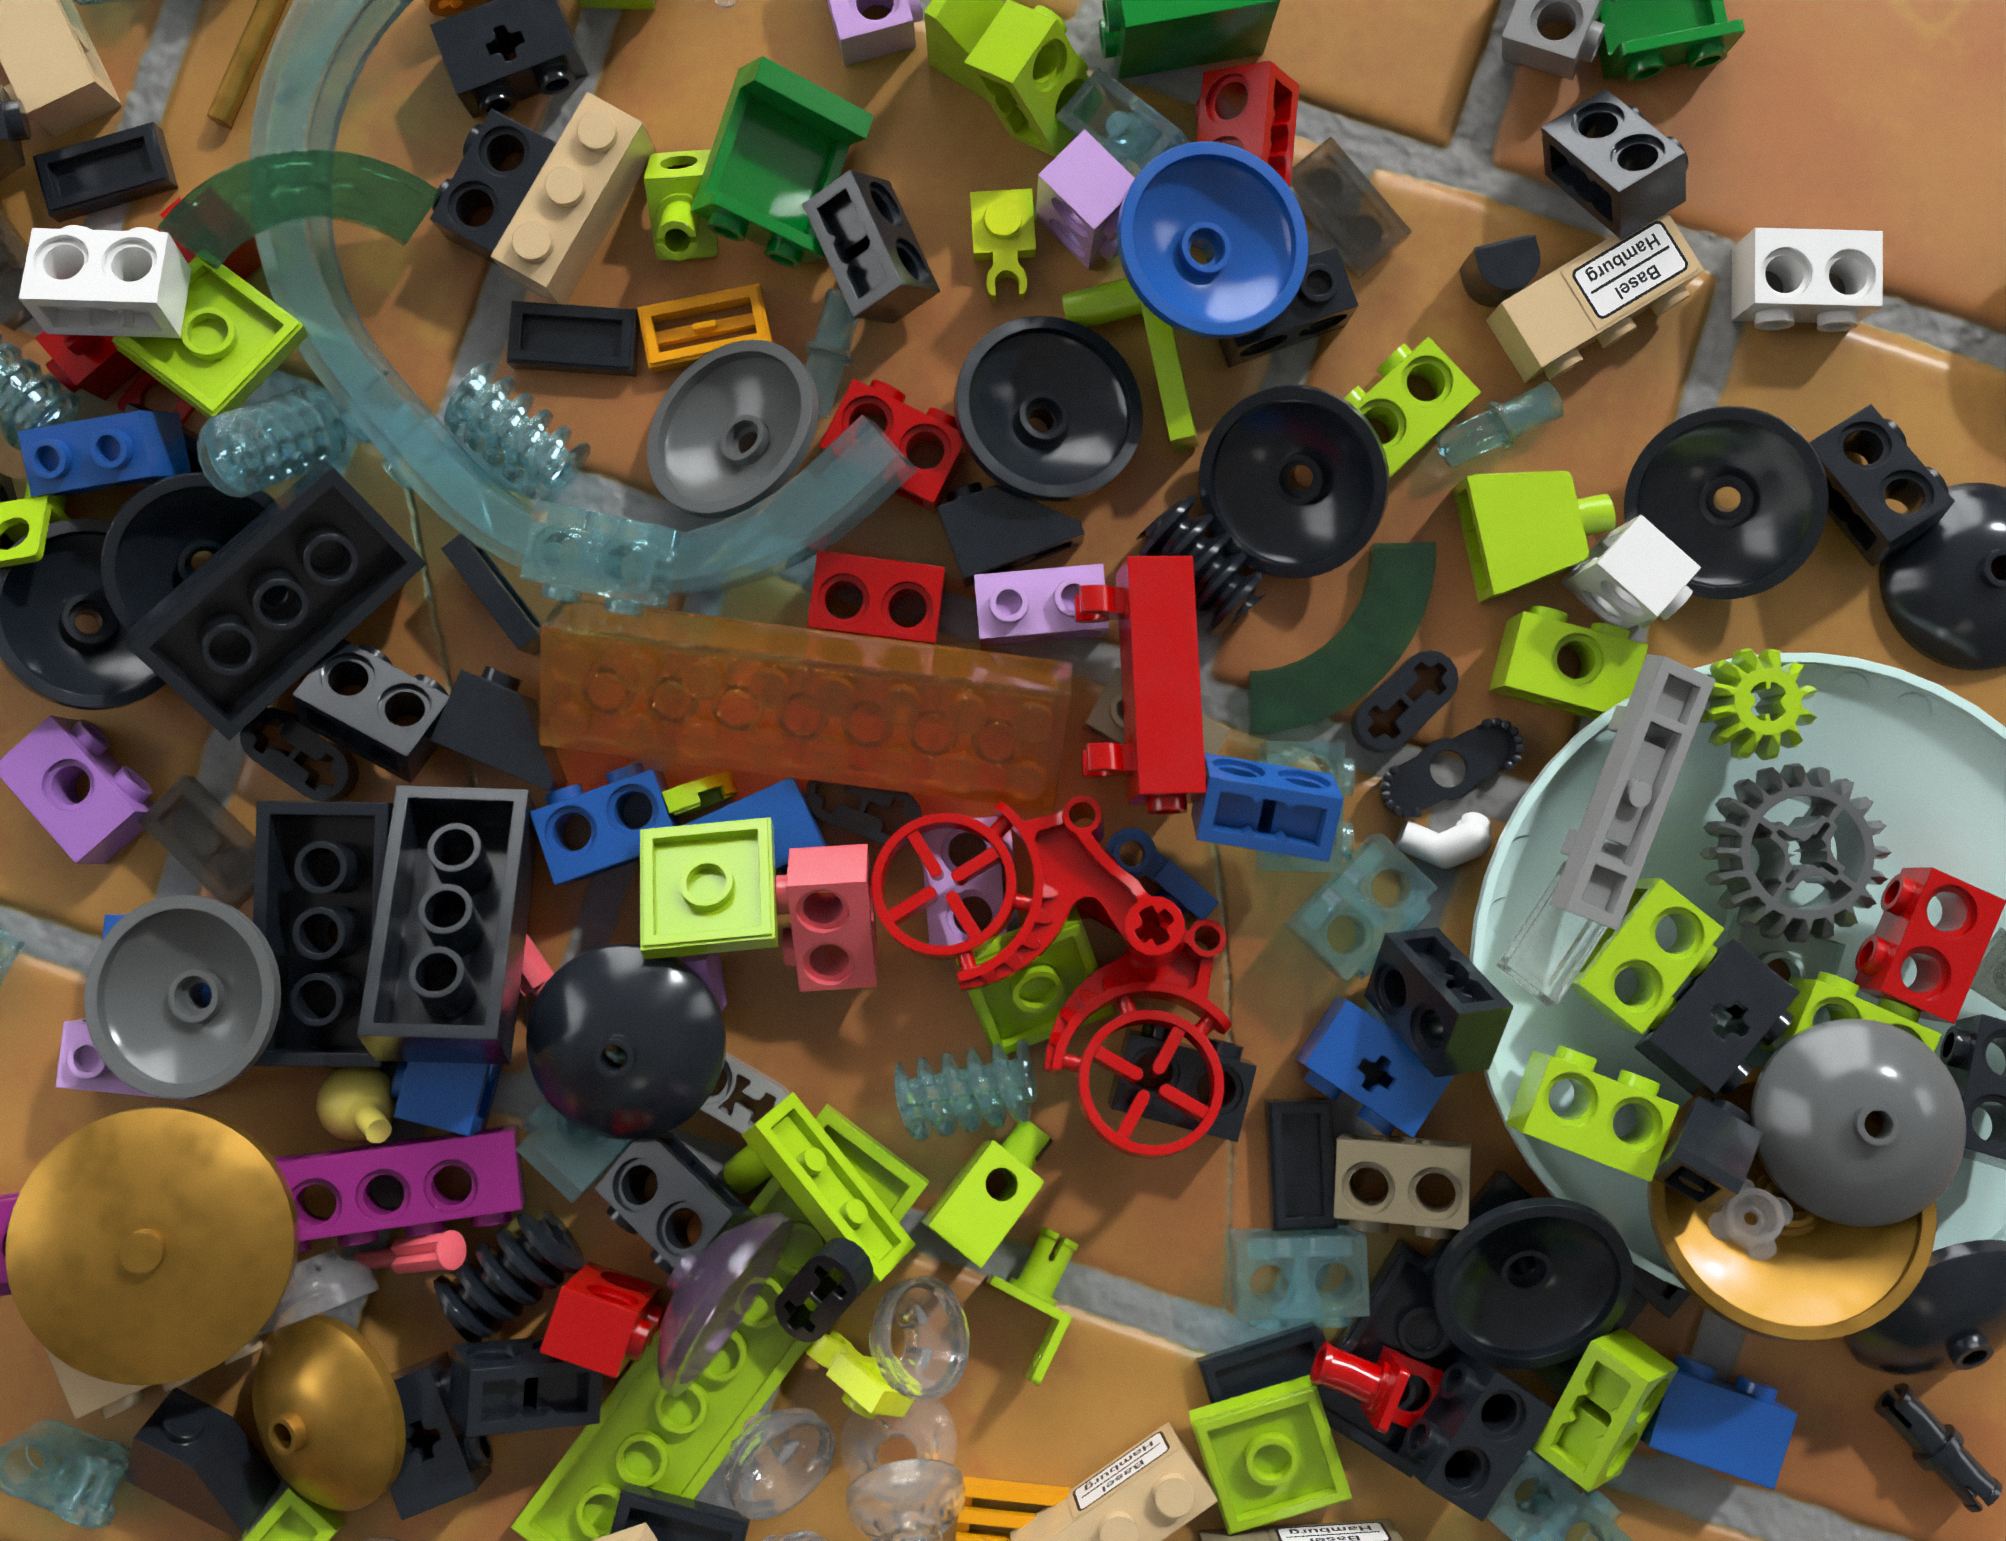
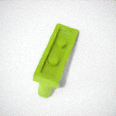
M1127 278L1062 294L1066 319L1077 322L1085 327L1143 314L1172 447L1175 452L1199 447L1174 327L1159 319L1143 304L1130 286Z
M794 1092L779 1102L741 1135L748 1145L725 1163L724 1178L727 1184L736 1192L748 1193L773 1175L826 1242L833 1238H845L859 1245L869 1256L873 1266V1279L865 1291L881 1282L916 1245Z

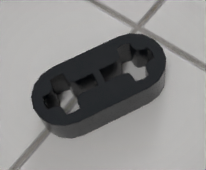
M1428 650L1411 656L1399 665L1353 712L1351 730L1357 743L1366 750L1377 753L1390 751L1404 744L1456 692L1459 677L1457 668L1452 660L1442 652ZM1416 665L1423 671L1432 666L1437 668L1440 673L1435 680L1436 686L1440 689L1438 694L1428 690L1419 694L1413 701L1405 694L1419 679L1414 671ZM1397 703L1403 710L1390 723L1391 729L1395 732L1394 736L1391 738L1385 733L1375 738L1371 736L1368 732V729L1373 724L1372 718L1368 715L1371 708L1375 712L1381 713Z
M265 708L240 731V742L244 752L253 761L303 796L319 801H338L347 797L357 784L359 768L355 758L342 746L300 724L296 714L278 708ZM284 724L280 730V735L295 746L293 751L290 753L287 750L269 747L265 750L269 741L262 733L265 726L279 727ZM311 757L314 760L328 763L334 759L335 762L331 770L338 776L334 785L321 783L316 786L315 784L318 782L320 775L304 763L306 759Z
M834 765L823 767L815 772L807 783L805 797L810 810L815 816L825 822L885 844L891 836L883 833L885 822L866 814L871 802L885 808H891L895 799L905 802L904 813L911 817L912 820L923 816L921 806L912 795L904 790L845 767ZM837 777L846 779L844 790L849 794L862 798L859 809L856 810L846 805L838 804L833 813L824 810L826 799L818 795L819 787L822 783L832 785Z
M833 1238L828 1241L778 1295L775 1301V1314L782 1328L793 1338L803 1342H815L820 1339L870 1285L873 1279V1266L866 1252L855 1242L845 1238ZM835 1268L844 1276L839 1284L829 1275ZM808 1297L818 1305L813 1312L804 1304Z

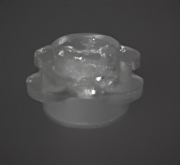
M1746 1178L1738 1195L1725 1202L1720 1212L1711 1215L1709 1229L1718 1240L1730 1239L1745 1247L1752 1259L1763 1261L1771 1258L1776 1253L1777 1248L1774 1240L1781 1233L1783 1227L1792 1221L1793 1210L1787 1200L1781 1197L1775 1198L1771 1193L1755 1188L1753 1182ZM1751 1212L1756 1215L1757 1223L1755 1225H1749L1745 1222L1744 1216L1746 1213Z

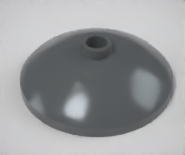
M764 340L733 342L707 353L691 364L668 389L651 423L647 443V460L652 480L659 492L681 511L696 517L709 519L730 517L743 513L774 495L799 468L810 448L816 431L819 411L818 395L814 380L808 369L793 353L783 346Z
M193 895L168 896L152 900L129 912L104 937L95 952L87 974L84 994L85 1018L91 1040L99 1056L107 1067L129 1086L152 1096L169 1099L203 1096L223 1089L238 1080L263 1054L277 1024L281 1004V983L278 965L267 939L260 929L241 911L229 904L209 897ZM206 985L211 988L212 999L208 1006H205L201 998L202 990Z
M1839 1019L1819 1023L1798 1032L1785 1041L1766 1062L1754 1087L1751 1100V1126L1763 1132L1756 1151L1771 1180L1790 1200L1804 1210L1839 1224L1856 1227L1884 1226L1903 1221L1918 1214L1931 1205L1946 1190L1953 1180L1963 1157L1967 1131L1966 1115L1954 1078L1945 1064L1926 1044L1915 1036L1890 1024L1866 1019ZM1873 1111L1881 1115L1884 1123L1883 1130L1875 1137H1871L1864 1126L1865 1118Z

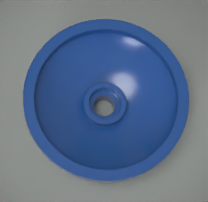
M1208 141L1192 142L1176 146L1158 155L1142 169L1129 186L1123 198L1117 221L1118 253L1130 286L1138 298L1155 316L1175 329L1193 336L1209 339H1229L1259 330L1275 319L1291 303L1305 275L1308 261V233L1301 207L1288 184L1270 165L1254 154L1233 145ZM1191 247L1198 248L1204 253L1206 264H1200L1192 258L1190 253Z

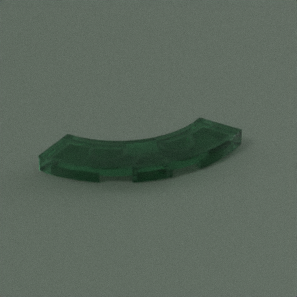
M288 150L243 161L215 174L194 188L176 204L159 224L157 230L159 232H168L175 243L215 270H218L233 252L254 236L283 223L300 219L326 218L328 220L355 223L382 233L404 246L433 206L441 191L395 165L372 157L334 150Z
M1436 542L1373 543L1369 547V563L1361 596L1341 630L1323 647L1299 661L1282 667L1247 673L1249 736L1280 733L1320 721L1352 704L1385 677L1401 658L1424 616L1432 590L1436 566Z

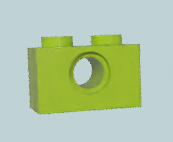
M1531 606L1529 612L1522 611L1507 619L1489 692L1595 720L1609 708L1631 696L1645 661L1648 645L1629 640L1630 631L1623 627L1595 622L1588 629L1567 623L1568 614L1563 611L1544 606ZM1562 646L1575 651L1580 659V671L1575 679L1564 675L1558 667L1557 654Z

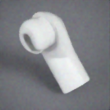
M1477 812L1463 814L1456 826L1441 833L1406 820L1399 830L1394 848L1441 869H1450L1485 854L1492 843V836L1490 834L1492 826L1487 817Z

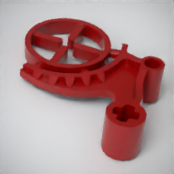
M1089 796L1073 797L1066 803L1062 811L1025 821L1012 808L1000 800L993 807L999 818L990 828L982 822L962 814L935 813L925 815L905 824L887 840L880 850L873 868L871 879L873 904L886 930L900 945L917 955L937 960L958 959L961 971L957 972L961 991L983 988L1001 982L1030 966L1053 944L1062 931L1071 910L1077 903L1083 900L1091 899L1097 901L1103 907L1125 941L1130 954L1137 962L1145 966L1163 967L1168 965L1180 955L1184 947L1185 920L1181 910L1171 900L1161 896L1149 895L1138 879L1115 863L1099 845L1104 837L1105 830L1103 815L1098 802ZM1088 818L1093 820V823L1087 827L1082 828L1074 825L1079 819ZM954 828L973 833L991 845L989 849L952 871L951 877L957 886H962L1002 861L1006 874L1005 896L998 914L990 925L981 932L959 895L954 891L948 892L946 894V901L969 937V940L945 946L926 944L906 935L897 926L938 900L937 891L932 886L925 887L888 910L884 892L886 875L896 854L904 845L910 842L932 879L935 881L942 880L944 872L921 834L935 829ZM1010 829L1018 835L1030 855L1034 873L1033 897L1018 894L1016 869L1006 845L1001 840ZM1014 910L1027 912L1028 915L1024 924L1010 944L992 959L977 966L974 954L990 945L1003 932ZM1154 919L1157 927H1159L1162 923L1167 922L1169 924L1166 928L1167 942L1156 946L1153 938H1150L1147 942L1143 943L1141 941L1144 936L1143 923Z
M1103 849L1108 854V856L1115 863L1118 864L1116 858L1107 850ZM1089 899L1076 904L1075 907L1082 919L1092 918L1119 933L1103 907L1097 901ZM1154 919L1144 922V936L1141 941L1145 943L1150 938H1153L1156 946L1166 943V928L1169 924L1164 922L1157 927ZM1199 920L1189 930L1185 929L1184 947L1180 955L1172 963L1163 967H1148L1137 962L1130 954L1126 945L1125 953L1119 959L1095 971L1075 989L1058 1014L1050 1033L1045 1053L1044 1071L1051 1074H1059L1061 1069L1077 1073V1097L1086 1122L1103 1142L1123 1154L1142 1159H1158L1178 1154L1195 1144L1209 1130L1220 1111L1224 1095L1223 1070L1218 1054L1207 1036L1213 1029L1220 1034H1226L1232 1027V1024L1222 1010L1208 1000L1213 963L1224 949L1227 939L1225 930L1214 920ZM1195 941L1205 944L1208 951L1199 948ZM1150 998L1168 1001L1191 1011L1201 1019L1194 1025L1178 1015L1165 1011H1136L1133 999ZM1117 1003L1121 1016L1105 1024L1094 1035L1082 1057L1065 1053L1070 1039L1082 1023L1100 1009ZM1149 1024L1171 1029L1150 1068L1152 1077L1159 1078L1165 1072L1183 1037L1197 1049L1206 1065L1210 1081L1208 1106L1169 1084H1163L1157 1090V1097L1160 1100L1200 1122L1193 1132L1178 1141L1164 1145H1144L1128 1140L1150 1100V1094L1146 1090L1139 1091L1116 1132L1102 1120L1093 1104L1089 1089V1072L1092 1061L1132 1084H1137L1143 1077L1141 1068L1100 1046L1112 1034L1130 1026Z

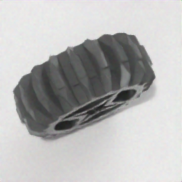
M1799 763L1784 765L1780 773L1774 767L1760 769L1756 773V783L1750 779L1738 780L1733 785L1737 800L1727 797L1720 798L1715 803L1718 811L1726 818L1725 822L1710 821L1703 827L1709 835L1718 837L1717 847L1703 848L1700 855L1707 860H1718L1719 870L1710 872L1704 880L1709 885L1727 886L1717 904L1723 909L1740 907L1736 922L1740 926L1753 928L1759 924L1761 936L1767 939H1778L1784 933L1789 942L1804 943L1808 940L1810 933L1817 939L1831 938L1834 936V923L1839 927H1852L1858 923L1853 906L1869 909L1872 905L1877 904L1872 895L1867 891V884L1882 885L1888 880L1881 871L1873 869L1874 859H1884L1892 853L1884 846H1874L1872 837L1880 834L1887 825L1883 824L1880 820L1866 821L1864 818L1874 801L1869 800L1867 797H1857L1850 800L1854 782L1846 778L1836 779L1831 782L1830 770L1823 767H1815L1806 773L1804 767ZM1786 799L1796 800L1810 806L1804 816L1795 817L1788 826L1783 822H1770L1763 817L1772 807ZM1833 836L1836 843L1837 860L1831 851V839ZM1796 841L1799 844L1800 848L1793 852L1801 853L1800 865L1791 864L1789 858L1796 854H1788V847L1790 845L1788 842ZM1751 844L1757 849L1759 855V867L1756 874L1751 860ZM1802 880L1806 883H1818L1825 888L1812 901L1793 908L1779 902V899L1786 890H1795Z

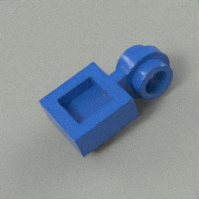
M1136 828L1123 829L1116 832L1107 842L1105 850L1116 858L1119 866L1136 879L1146 875L1149 878L1148 880L1159 888L1154 896H1161L1171 900L1181 910L1184 919L1188 915L1196 921L1206 919L1219 904L1217 899L1175 863L1161 855L1156 850L1152 838L1144 831ZM1125 842H1134L1141 848L1142 858L1135 866L1125 865L1119 857V850Z

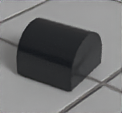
M1531 234L1475 247L1459 269L1464 289L1470 298L1486 307H1498L1501 302L1523 290L1534 278L1540 266V250L1536 235L1531 236Z

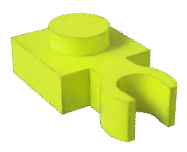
M1032 188L970 192L974 261L993 260V265L987 274V296L991 303H996L995 285L1000 279L1011 278L1019 286V301H1024L1027 295V276L1024 268L1020 266L1018 258L1036 257Z
M832 1330L829 1335L825 1333L817 1341L811 1342L805 1349L807 1355L828 1369L826 1375L845 1391L841 1397L842 1401L863 1417L874 1419L877 1414L905 1417L917 1397L913 1390L875 1358L863 1356L853 1347L850 1341L835 1330Z

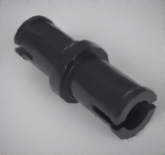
M1900 1383L1894 1386V1391L1900 1396L1898 1399L1889 1389L1885 1391L1875 1404V1412L1880 1417H1883L1913 1449L1912 1457L1918 1465L1926 1471L1933 1470L1963 1502L1968 1511L1980 1512L1983 1510V1505L1976 1499L1977 1495L1988 1507L1992 1505L2002 1493V1484L1992 1477L1963 1446L1964 1438L1953 1425L1942 1424L1913 1393L1912 1388L1908 1384Z

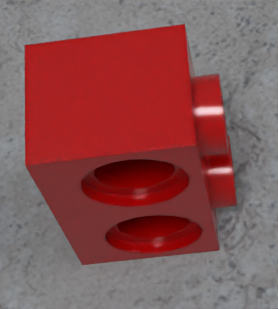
M1271 60L1203 72L1201 97L1198 99L1195 107V120L1198 127L1196 142L1226 143L1244 149L1270 165L1290 187L1299 84Z
M853 378L819 445L824 460L936 515L937 507L941 505L967 453V449L960 437L955 417L934 407H929L925 414L905 404L906 396L895 387L873 379L870 386ZM867 415L878 416L887 423L885 432L873 441H863L852 434L856 422ZM928 442L939 446L944 452L943 459L937 466L931 469L917 468L908 460L912 449L921 443Z
M817 550L807 627L813 634L822 635L821 645L845 650H859L860 640L885 643V654L907 658H922L923 648L937 650L947 579L946 569L942 566ZM843 588L856 589L863 595V604L860 611L848 619L836 618L829 611L831 597L835 592ZM905 596L918 597L927 606L924 619L913 627L899 626L891 618L893 605L897 600Z
M1933 867L1902 868L1900 874L1890 880L1882 894L1880 905L1884 912L1874 935L1869 936L1858 950L1855 959V968L1858 972L1853 983L1859 986L1858 990L1878 999L1886 998L1921 1013L1920 1018L1955 1024L2004 909L2006 900ZM1934 896L1937 897L1942 906V916L1935 927L1931 924L1927 915L1928 904ZM1910 956L1916 964L1917 974L1914 982L1907 988L1901 977V968L1904 961Z
M589 1261L561 1287L539 1352L617 1378L630 1360L640 1362L647 1345L651 1346L653 1336L660 1327L665 1308L655 1305L661 1285Z

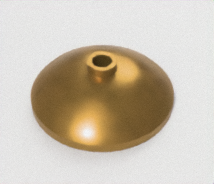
M308 1315L288 1322L278 1328L267 1340L261 1351L253 1380V1411L263 1447L278 1473L303 1497L325 1508L336 1511L361 1509L378 1500L392 1487L403 1463L406 1429L403 1407L395 1382L384 1361L368 1340L354 1328L338 1319L325 1315Z

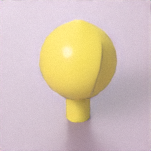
M341 1067L333 1071L324 1080L317 1094L316 1111L323 1128L332 1136L347 1142H363L368 1140L371 1143H381L390 1136L392 1130L391 1122L394 1118L396 1104L391 1095L390 1077L385 1072L376 1067Z

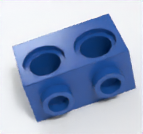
M138 410L17 431L31 497L42 495L76 496L153 483L165 477L191 472L178 412Z
M1204 753L1207 793L1193 803L1191 811L1196 840L1329 862L1344 800L1333 774Z
M635 763L605 774L608 784L584 792L582 784H575L545 795L547 806L530 811V815L554 885H570L640 860V829L682 826L679 817L669 813L662 792L668 790L669 787L663 772L655 769L645 771L642 763ZM643 793L652 803V817L644 827L633 829L624 818V806L630 797ZM581 814L590 823L591 837L583 848L574 850L565 841L564 828L573 816Z

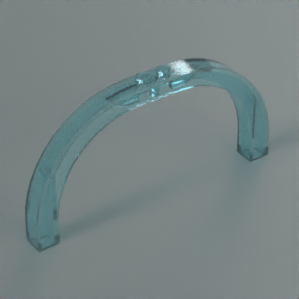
M293 0L275 37L262 74L252 121L249 153L250 206L256 245L267 285L275 304L304 324L309 336L297 348L328 392L345 410L341 415L344 424L364 442L370 443L372 441L385 456L381 464L395 482L407 490L413 489L442 519L469 540L514 566L543 578L583 589L638 596H690L724 591L771 577L816 555L817 551H822L872 514L918 471L874 421L861 415L804 470L777 492L732 517L688 532L657 537L630 538L596 535L553 520L517 499L499 485L469 455L375 344L356 311L346 287L336 252L331 219V178L334 150L340 123L351 91L368 57L384 33L413 0Z

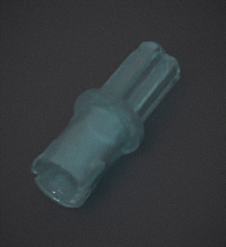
M835 289L827 290L825 304L813 341L806 342L804 346V351L809 354L805 367L810 372L817 389L818 418L826 419L831 414L844 367L850 366L853 363L854 358L849 351L859 319L853 317L842 291Z
M1549 381L1539 383L1537 387L1501 404L1492 400L1485 405L1484 412L1441 432L1436 437L1438 451L1448 466L1456 467L1498 446L1508 449L1515 445L1517 437L1551 420L1563 417L1564 409L1561 398L1555 387Z

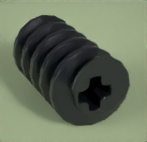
M1190 494L1177 501L1140 533L1136 540L1146 536L1148 538L1140 551V556H1193L1195 594L1198 596L1196 598V617L1199 618L1210 613L1214 615L1205 632L1209 638H1214L1225 631L1267 594L1258 597L1254 594L1263 578L1260 571L1244 577H1240L1237 574L1247 557L1243 552L1226 558L1221 555L1230 538L1226 532L1209 539L1206 538L1204 534L1214 518L1210 513L1192 520L1189 518L1188 514L1197 499L1194 494Z
M523 1210L516 1216L523 1233L521 1236L518 1237L504 1226L496 1231V1237L502 1251L497 1253L489 1245L482 1242L475 1248L476 1256L481 1265L480 1268L477 1269L469 1261L464 1260L463 1264L455 1270L460 1281L458 1285L442 1274L433 1280L434 1289L440 1299L442 1311L455 1330L467 1342H482V1338H493L502 1330L503 1322H513L523 1313V1305L533 1306L543 1298L544 1288L554 1290L564 1281V1272L576 1273L584 1266V1257L579 1245L565 1224L553 1213L544 1211V1218L538 1221L530 1213Z

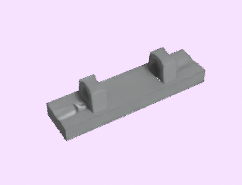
M1647 654L1628 705L1616 706L1608 726V730L1616 732V736L1579 831L1574 829L1568 830L1560 853L1569 857L1552 898L1551 906L1611 929L1619 930L1716 679L1665 656ZM1605 839L1615 842L1618 845L1605 842Z

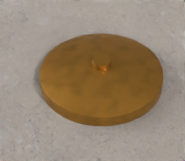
M1764 1066L1753 1067L1741 1084L1728 1096H1724L1718 1091L1716 1094L1704 1099L1710 1101L1712 1097L1724 1099L1741 1108L1750 1117L1754 1087ZM1693 1096L1677 1111L1666 1143L1686 1108L1696 1099ZM1876 1111L1869 1113L1864 1122L1865 1129L1871 1137L1879 1135L1884 1126L1881 1115ZM1757 1151L1738 1195L1712 1212H1709L1655 1179H1652L1651 1182L1648 1181L1647 1186L1648 1211L1652 1229L1665 1261L1676 1278L1695 1299L1721 1319L1747 1332L1769 1339L1787 1342L1827 1341L1856 1333L1876 1324L1896 1310L1913 1292L1928 1266L1934 1247L1937 1229L1936 1200L1918 1214L1889 1225L1856 1227L1839 1224L1813 1215L1790 1200L1771 1180L1758 1157Z
M164 1105L126 1110L95 1121L71 1134L58 1144L29 1176L17 1198L8 1225L5 1263L9 1287L16 1307L32 1334L48 1351L70 1367L104 1381L126 1385H157L180 1381L199 1375L232 1357L248 1344L275 1313L289 1287L297 1261L299 1246L297 1209L290 1186L275 1159L262 1144L238 1125L220 1116L189 1107Z

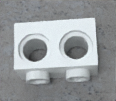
M68 225L62 229L32 228L19 300L47 334L181 338L192 269L168 232H159L144 227L132 228L129 231L92 230L78 225Z
M1754 228L1732 247L1731 321H1754V328L1769 331L1790 328L1795 322L1817 323V330L1841 332L1856 328L1859 321L1883 306V231ZM1765 271L1772 272L1780 278L1783 284V293L1777 292L1769 286L1766 281ZM1829 273L1837 275L1843 281L1845 294L1839 293L1832 287Z
M1639 515L1602 536L1589 550V559L1576 565L1560 583L1605 623L1625 629L1638 624L1645 628L1658 616L1663 620L1668 619L1688 600L1693 591L1686 584L1701 567L1644 516Z

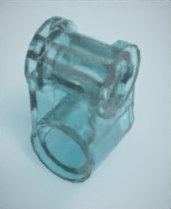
M54 1419L38 1421L0 1447V1490L9 1496L20 1498L54 1512L69 1523L81 1527L103 1528L110 1525L116 1513V1508L112 1503L124 1476H126L131 1448L112 1440L100 1439L71 1427L63 1421ZM28 1447H33L39 1451L44 1460V1469L37 1467L31 1462L28 1457Z

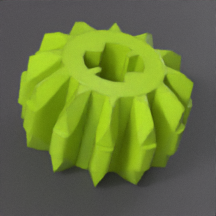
M1744 648L1733 653L1731 662L1726 660L1714 662L1709 668L1712 677L1716 679L1708 698L1711 705L1710 708L1704 709L1700 719V723L1714 721L1717 725L1712 731L1708 743H1711L1713 746H1720L1730 742L1731 757L1738 760L1748 759L1754 752L1760 760L1774 759L1779 755L1780 746L1787 749L1797 747L1803 742L1797 726L1810 725L1818 718L1810 710L1802 707V700L1810 699L1818 690L1808 685L1798 687L1796 680L1801 675L1804 665L1793 662L1781 667V653L1772 648L1762 651L1758 657L1750 648ZM1752 693H1757L1761 699L1755 706L1759 714L1758 716H1754L1750 710L1756 703Z

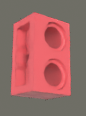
M868 844L789 848L787 875L776 876V902L778 914L790 915L791 927L783 928V956L786 967L796 966L799 992L877 987L878 941L871 893Z

